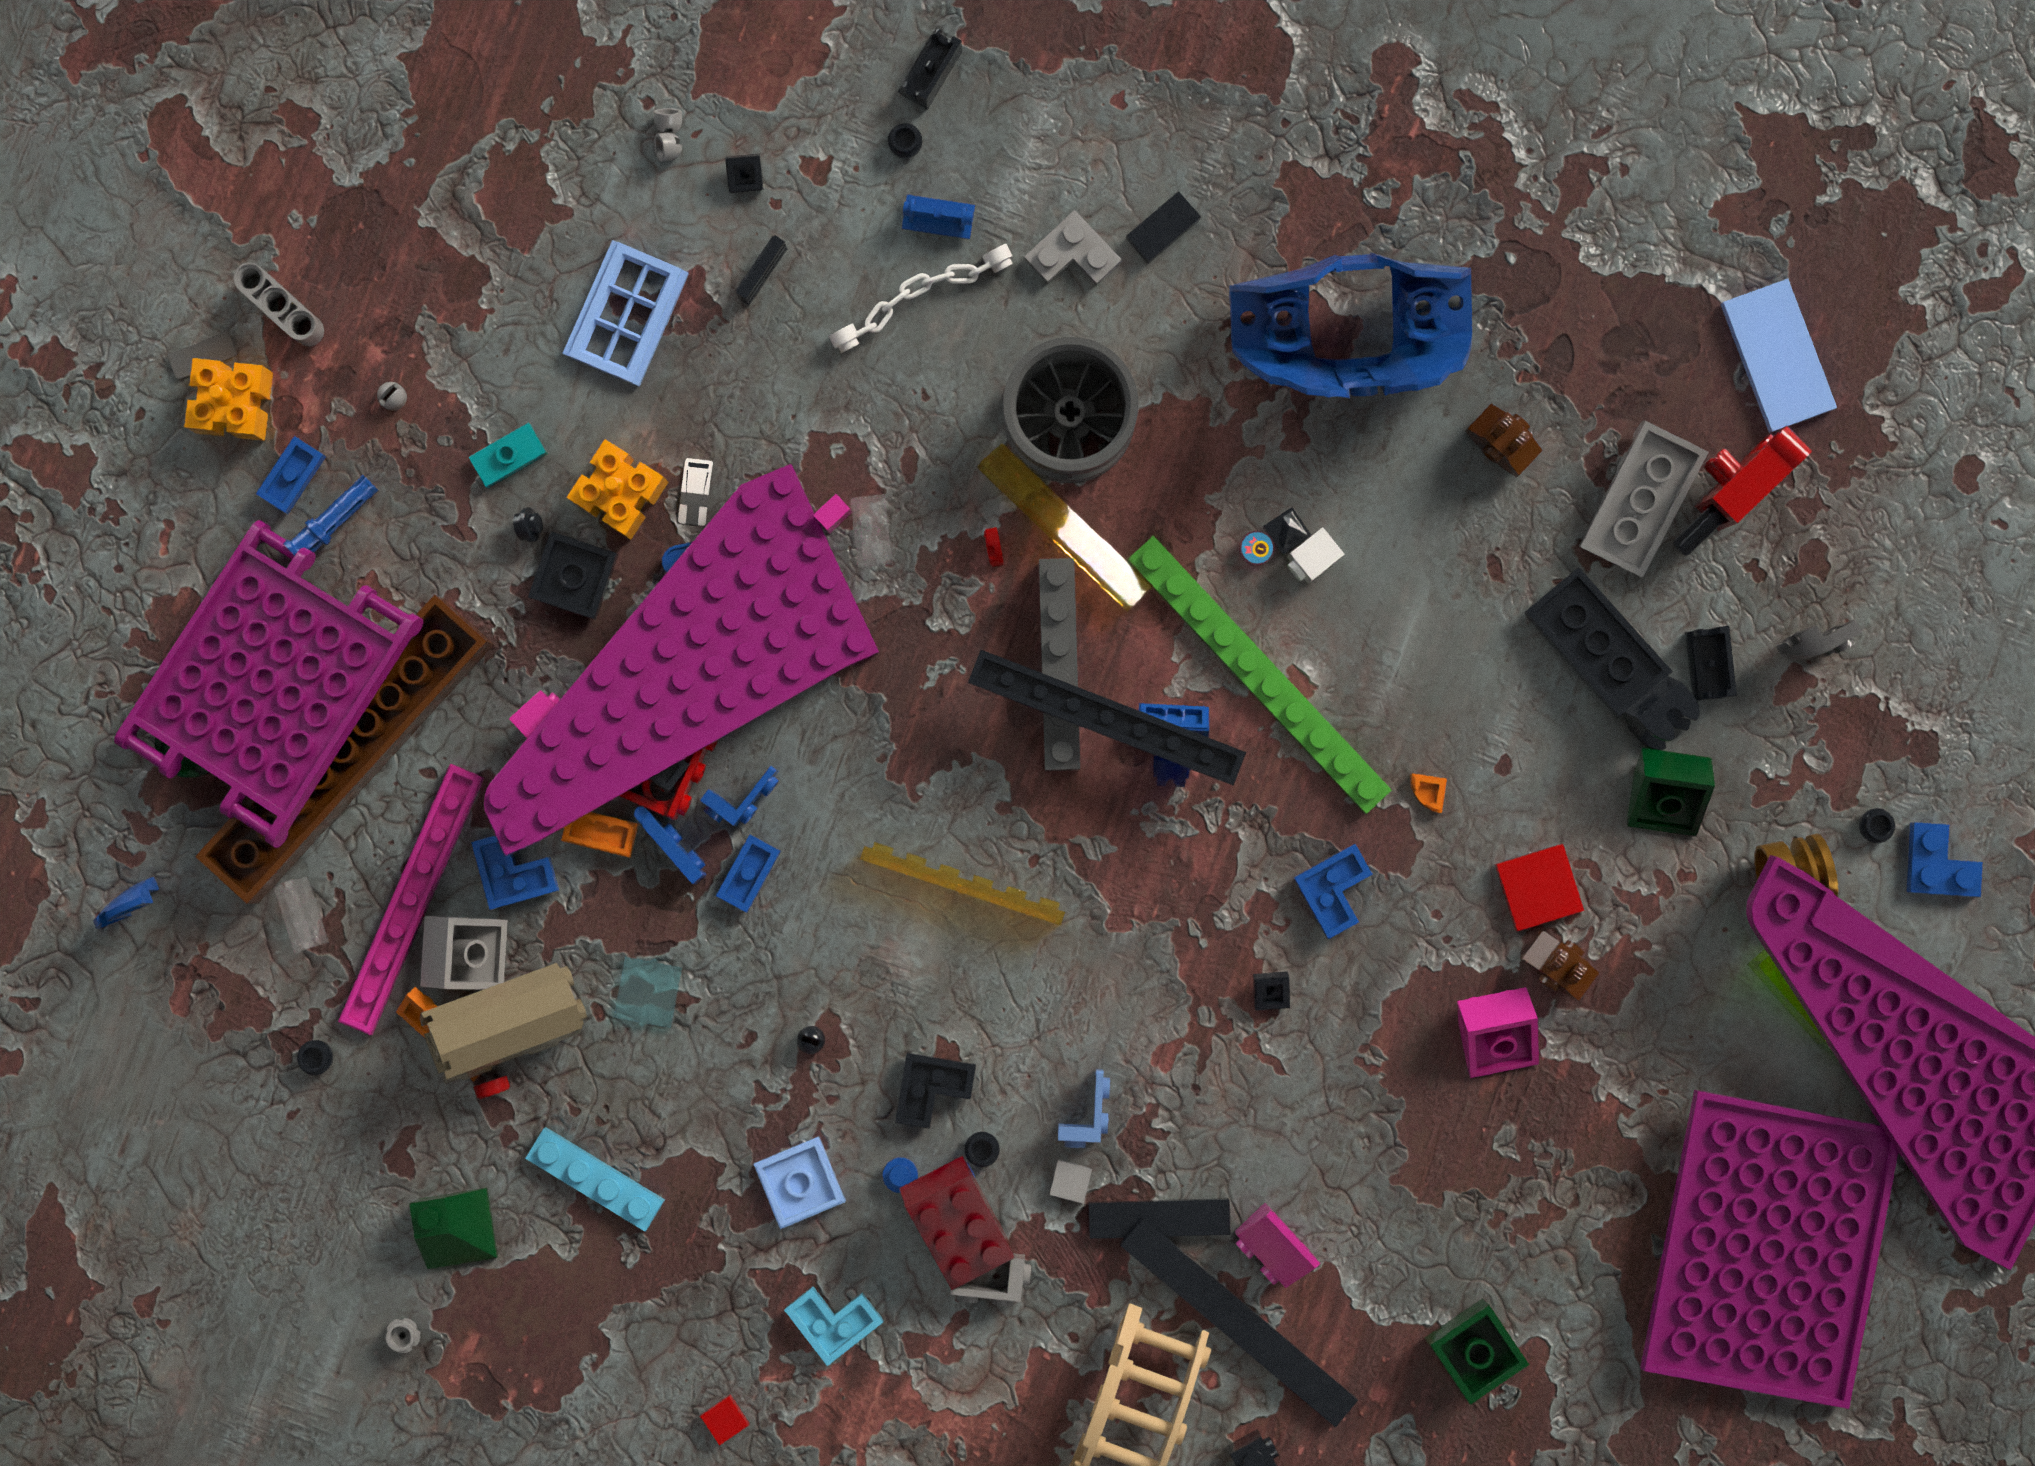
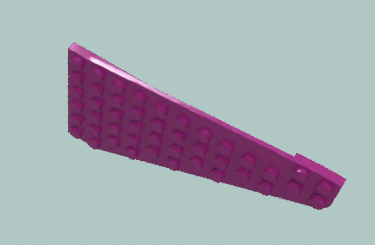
M792 464L748 481L738 487L490 782L484 797V811L505 857L540 842L570 825V823L838 671L878 654L877 646L822 528L813 516L815 513Z
M1770 855L1747 900L1746 915L1751 929L1957 1242L1996 1264L2011 1270L2035 1224V1037L1834 895V892L1806 872L1777 856Z

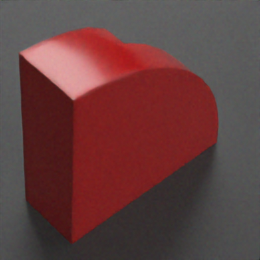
M997 527L985 529L984 538L990 565L992 567L1004 565Z

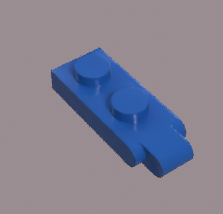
M637 807L635 809V818L692 884L700 882L707 875L702 870L706 864L693 849L687 853L679 842L683 838L670 823L664 826L648 808Z

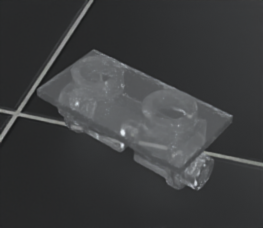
M308 876L296 880H288L275 886L274 890L294 953L329 943Z

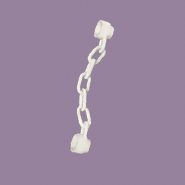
M1003 244L984 254L982 258L985 264L978 268L971 264H953L946 268L944 274L931 278L924 273L917 274L900 285V294L889 303L881 301L875 305L865 320L864 328L857 331L852 323L828 337L834 348H839L840 352L843 353L859 344L857 337L868 331L872 333L880 332L893 314L892 307L903 298L913 299L927 292L931 288L932 283L945 279L953 284L973 283L978 279L979 273L989 268H992L993 272L996 273L1013 264L1010 259L1012 254L1007 244ZM951 270H972L968 274L972 278H951L955 275L954 272H950ZM922 278L925 279L921 282L922 285H926L925 287L909 294L910 289L904 290L906 286ZM881 307H883V312L888 311L878 326L876 323L870 324Z

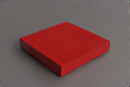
M1563 844L1494 864L1515 931L1524 930L1584 911Z

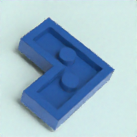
M1910 823L1907 892L1981 897L1983 862L1948 860L1949 825Z
M496 836L471 842L489 910L559 891L550 857L516 866L514 855L504 856Z
M1353 844L1293 877L1326 938L1330 939L1359 923L1342 891L1373 874L1357 845Z

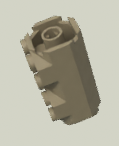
M555 963L422 1012L420 1014L421 1026L427 1025L430 1031L424 1034L425 1040L438 1073L444 1072L442 1077L444 1084L458 1079L467 1080L491 1071L495 1065L527 1053L530 1055L557 1046L561 1040L580 1034L584 1025L583 1020L587 1019V1014L581 999L575 1000L570 987L574 986V981L567 966L560 968Z

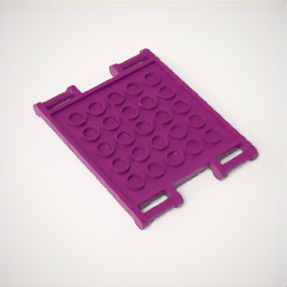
M258 520L249 528L117 731L114 743L122 749H130L158 767L159 772L170 779L180 771L181 761L184 756L232 786L220 805V812L228 818L235 817L264 836L268 844L278 848L286 841L289 828L411 638L421 630L423 619L414 613L407 614L377 596V591L368 585H364L358 590L349 606L343 604L301 578L304 571L311 568L315 562L316 555L314 552L307 548H301L294 556L284 545L286 539L271 531V527L268 524ZM264 542L292 559V561L285 568L257 551L258 545ZM370 607L398 624L399 628L395 634H392L362 614ZM139 728L144 729L170 746L166 755L137 737ZM244 797H249L275 814L277 818L274 823L270 824L242 805Z

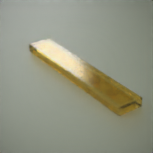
M1003 443L996 447L977 466L998 489L1071 558H1074V561L1127 612L1150 590L1152 585Z

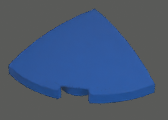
M150 877L133 885L107 904L93 920L95 928L101 929L132 916L131 912L152 904L153 900L150 893L159 890L155 877Z

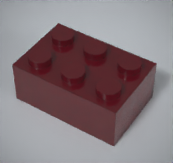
M963 1156L899 1188L908 1214L951 1290L1015 1258L1003 1228Z

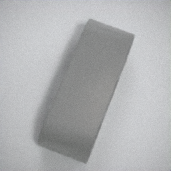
M249 262L240 265L236 269L233 280L238 290L290 337L303 346H313L321 341L324 336L322 322L270 274L255 263ZM256 274L260 275L258 286L248 289L247 283L249 278ZM284 297L286 300L285 307L279 312H273L272 307L275 300ZM310 320V331L305 335H299L298 327L300 323Z

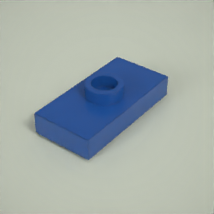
M1139 703V711L1209 738V707Z

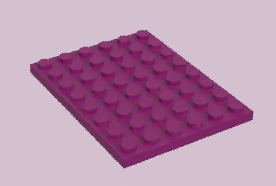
M1694 1089L1640 1367L1643 1371L1849 1409L1898 1157L1897 1149L1881 1125Z

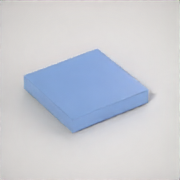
M820 1136L754 1163L780 1229L846 1202Z

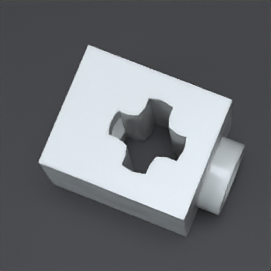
M1322 527L1287 556L1291 562L1287 566L1299 581L1305 579L1309 584L1345 554Z

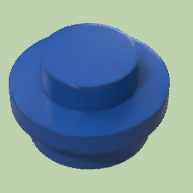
M894 1158L886 1164L883 1170L885 1185L896 1193H901L899 1188L918 1179V1170L915 1164L907 1158Z

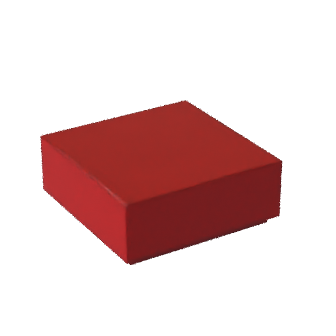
M731 1394L700 1415L719 1446L750 1424Z

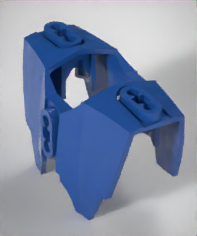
M1370 252V254L1333 255L1302 269L1229 286L1232 352L1246 368L1269 384L1288 386L1306 395L1346 397L1349 399L1350 395L1378 394V386H1380L1386 396L1405 391H1419L1424 388L1440 385L1449 374L1463 370L1469 359L1472 347L1471 268L1401 262ZM1385 266H1389L1392 275V351L1375 357L1348 359L1315 357L1311 342L1308 313L1309 285L1316 284L1329 272L1384 269ZM1455 295L1459 296V304L1455 307H1450L1448 305L1449 299ZM1423 300L1428 302V305H1424L1422 309H1416L1418 302ZM1245 311H1251L1255 315V318H1252L1249 322H1243L1240 319ZM1287 311L1286 318L1282 320L1277 319L1279 312Z

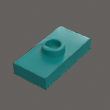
M528 422L471 455L469 459L485 487L490 488L548 453L532 425Z

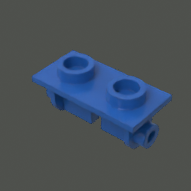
M907 195L903 206L902 229L970 239L975 205Z

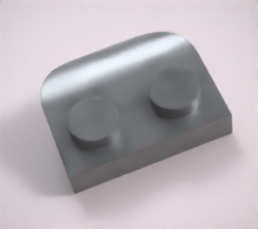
M1855 620L1836 625L1821 633L1816 625L1797 631L1776 645V648L1781 656L1788 660H1801L1823 653L1825 656H1829L1833 653L1842 652L1854 645L1855 642L1852 638L1862 633Z

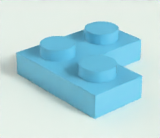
M812 1286L784 1309L827 1366L884 1322L863 1292L834 1314Z

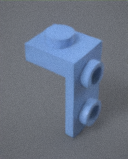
M1096 1069L1093 1125L1058 1123V1141H1065V1147L1085 1148L1086 1142H1101V1134H1108V1113H1102V1099H1109L1110 1078L1103 1077V1069Z

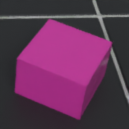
M835 494L813 516L830 534L852 511Z

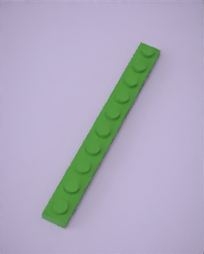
M1154 536L1127 560L1364 814H1367L1392 791Z

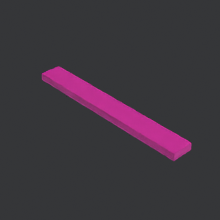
M454 764L449 765L338 1022L368 1035H373L484 777Z

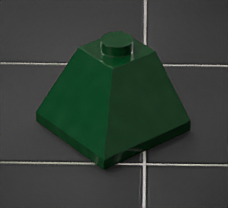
M487 1187L419 1198L409 1203L414 1239L427 1269L498 1257Z

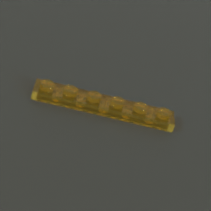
M874 842L872 848L866 846L863 848L860 860L1060 926L1062 924L1065 912L1058 910L1059 902L1040 897L1039 903L1025 899L1027 894L1025 891L1007 886L1006 891L1003 892L992 888L994 882L992 880L974 875L972 881L959 877L961 870L940 864L939 870L925 866L927 862L925 858L907 853L906 858L903 859L892 855L894 848Z

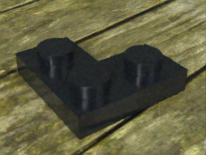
M907 1052L895 1123L930 1129L936 1094L970 1100L976 1064Z

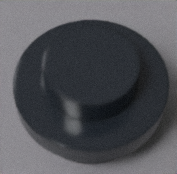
M902 123L896 125L890 131L888 145L895 156L904 159L911 158L921 150L922 135L914 125Z
M530 507L523 508L520 513L514 515L513 525L517 537L521 541L536 542L543 531L541 516Z
M1874 808L1866 811L1861 816L1859 830L1867 841L1883 843L1894 834L1895 821L1888 811Z
M308 1041L298 1051V1065L307 1074H322L333 1063V1051L324 1041Z
M976 1132L966 1141L965 1155L974 1166H990L999 1156V1143L988 1132Z

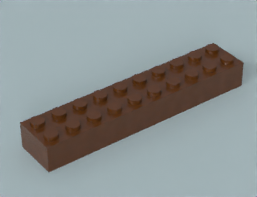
M434 594L416 614L423 619L421 630L411 638L288 830L286 841L280 847L274 848L265 841L264 836L233 817L221 827L195 856L246 904H258L494 646L489 639L443 598ZM250 798L242 804L270 824H273L277 818L275 814Z

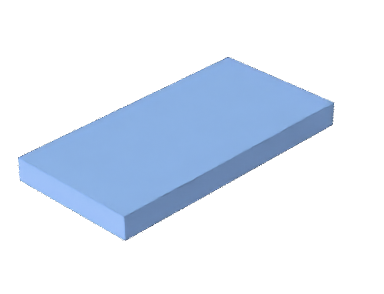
M1789 279L1720 304L1769 433L1780 430L1786 425L1791 426L1837 408Z

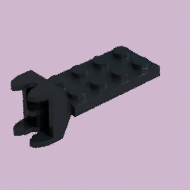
M1579 567L1525 611L1526 617L1617 718L1622 714L1624 715L1629 730L1646 747L1655 750H1665V741L1675 739L1674 728L1687 731L1690 728L1691 720L1696 721L1699 718L1700 709L1693 694L1681 681L1669 677L1673 672Z

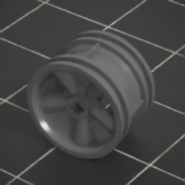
M1061 337L1046 341L1027 352L1015 365L1007 380L1003 398L1004 428L1008 443L1019 461L1031 472L1044 479L1068 484L1095 479L1118 463L1131 442L1139 404L1136 384L1129 369L1120 357L1096 341L1080 337ZM1072 364L1086 367L1077 390L1062 389L1054 366ZM1028 383L1048 400L1044 413L1016 414L1019 398ZM1111 384L1119 396L1123 415L1096 413L1095 406L1091 400ZM1066 407H1073V412L1079 413L1080 416H1074V421L1069 422L1065 415H1060V412L1065 413ZM1048 431L1061 439L1056 457L1042 452L1031 442ZM1091 431L1107 442H1110L1109 445L1098 453L1084 458L1079 439L1085 437Z

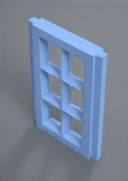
M612 240L565 346L563 355L640 387L689 272ZM625 259L642 266L632 292L614 285ZM649 270L666 276L656 302L638 295ZM611 292L628 299L617 325L600 318ZM635 302L652 309L641 335L624 328ZM596 325L614 332L603 357L586 351ZM620 335L638 342L627 368L609 360Z

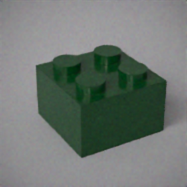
M1484 1299L1479 1300L1424 1338L1470 1405L1529 1365L1501 1321Z

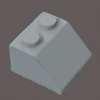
M425 916L420 986L439 989H487L503 983L508 920Z

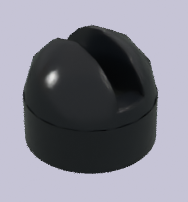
M807 1026L797 1036V1045L806 1054L818 1053L824 1047L826 1041L824 1032L817 1026ZM803 1035L820 1040L818 1046L801 1041Z

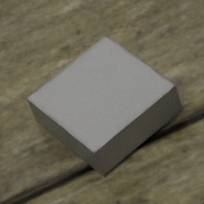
M1058 1159L1049 1195L1084 1204L1092 1168Z

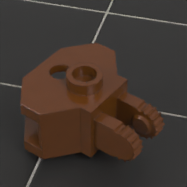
M1492 403L1466 430L1474 443L1491 462L1498 464L1516 478L1543 451L1532 437L1533 434L1528 431L1530 429L1529 424L1517 414L1512 416L1509 412L1506 413Z
M1540 930L1536 935L1538 938L1527 953L1522 954L1520 959L1541 975L1538 980L1554 992L1559 989L1574 1000L1579 1001L1599 975V972L1582 958L1585 952L1569 940L1564 944L1543 930Z

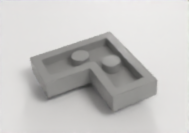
M1075 210L1024 256V260L1047 284L1072 261L1096 286L1122 263V259Z

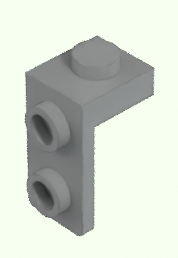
M1013 1253L1015 1258L1010 1260L1008 1288L963 1284L950 1290V1294L957 1295V1301L977 1303L978 1298L992 1299L993 1305L1013 1306V1301L1021 1302L1022 1285L1029 1286L1031 1264H1025V1254Z

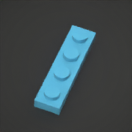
M547 1127L543 1128L525 1158L643 1231L649 1228L665 1201L662 1197Z

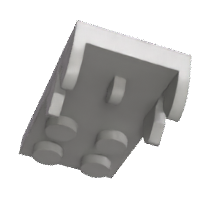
M1642 421L1635 430L1632 438L1633 442L1629 450L1621 457L1617 466V473L1579 544V547L1642 578L1709 453L1647 421Z

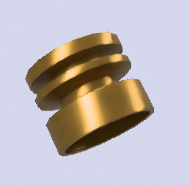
M1820 834L1808 835L1805 840L1802 837L1794 838L1791 842L1790 850L1783 841L1756 847L1754 865L1757 880L1770 855H1773L1806 872L1838 897V880L1835 864L1830 849Z

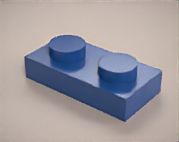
M294 436L256 494L284 513L289 514L327 456Z
M749 834L716 896L748 913L781 851Z

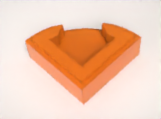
M1412 773L1410 782L1416 799L1430 811L1442 813L1447 779Z

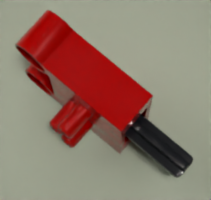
M1787 425L1774 436L1769 434L1741 462H1738L1726 449H1722L1716 454L1715 458H1711L1704 464V469L1718 484L1695 505L1702 514L1673 541L1674 547L1684 556H1688L1715 529L1720 531L1739 523L1812 450Z

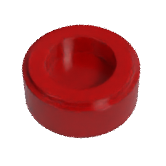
M507 1075L474 1086L473 1089L476 1098L480 1100L506 1091L511 1086Z

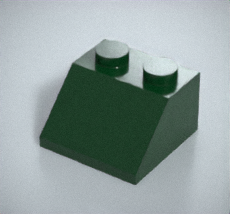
M1642 748L1633 773L1627 827L1697 837L1715 788L1712 758Z

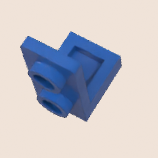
M770 766L738 809L713 790L708 789L700 799V801L707 805L703 811L718 823L724 818L733 826H738L740 822L744 825L747 824L758 809L754 806V803L761 794L767 797L778 784L779 780L775 776L779 771Z

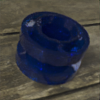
M1154 756L1153 777H1156V786L1165 787L1169 780H1173L1175 787L1185 788L1186 779H1189L1190 769Z

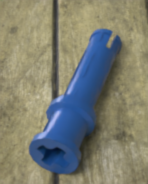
M362 474L348 490L338 497L315 520L313 518L308 519L305 522L306 527L291 541L286 540L284 545L294 556L301 548H307L315 552L323 544L328 545L332 539L330 535L379 490Z

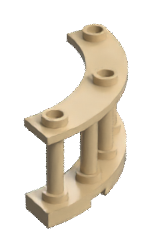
M1129 1303L1119 1324L1108 1361L1110 1366L1104 1384L1100 1385L1090 1413V1417H1092L1086 1434H1082L1069 1466H1089L1093 1456L1100 1458L1101 1455L1129 1466H1167L1174 1445L1182 1444L1187 1430V1424L1182 1422L1199 1368L1205 1369L1209 1360L1211 1348L1206 1347L1209 1332L1202 1330L1195 1346L1144 1328V1324L1139 1322L1142 1308ZM1140 1341L1189 1359L1190 1362L1184 1382L1182 1383L1133 1365V1361L1128 1359L1132 1343L1138 1344ZM1129 1378L1178 1396V1402L1171 1422L1119 1404L1120 1400L1115 1399L1120 1380L1127 1381ZM1114 1418L1165 1436L1157 1460L1106 1442V1437L1101 1436L1107 1419L1113 1421Z

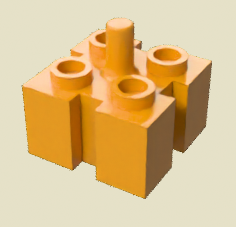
M193 358L189 386L197 390L196 400H187L184 427L196 434L223 437L226 428V432L237 438L265 441L268 413L261 410L260 406L261 399L270 400L273 372L262 365L235 362L232 371L231 367L221 361Z
M604 439L590 461L596 469L590 478L581 474L566 498L594 517H597L600 511L604 512L605 516L602 521L631 540L646 518L640 512L646 501L654 505L669 482L642 462H639L637 467L633 468L630 466L634 461L633 458Z

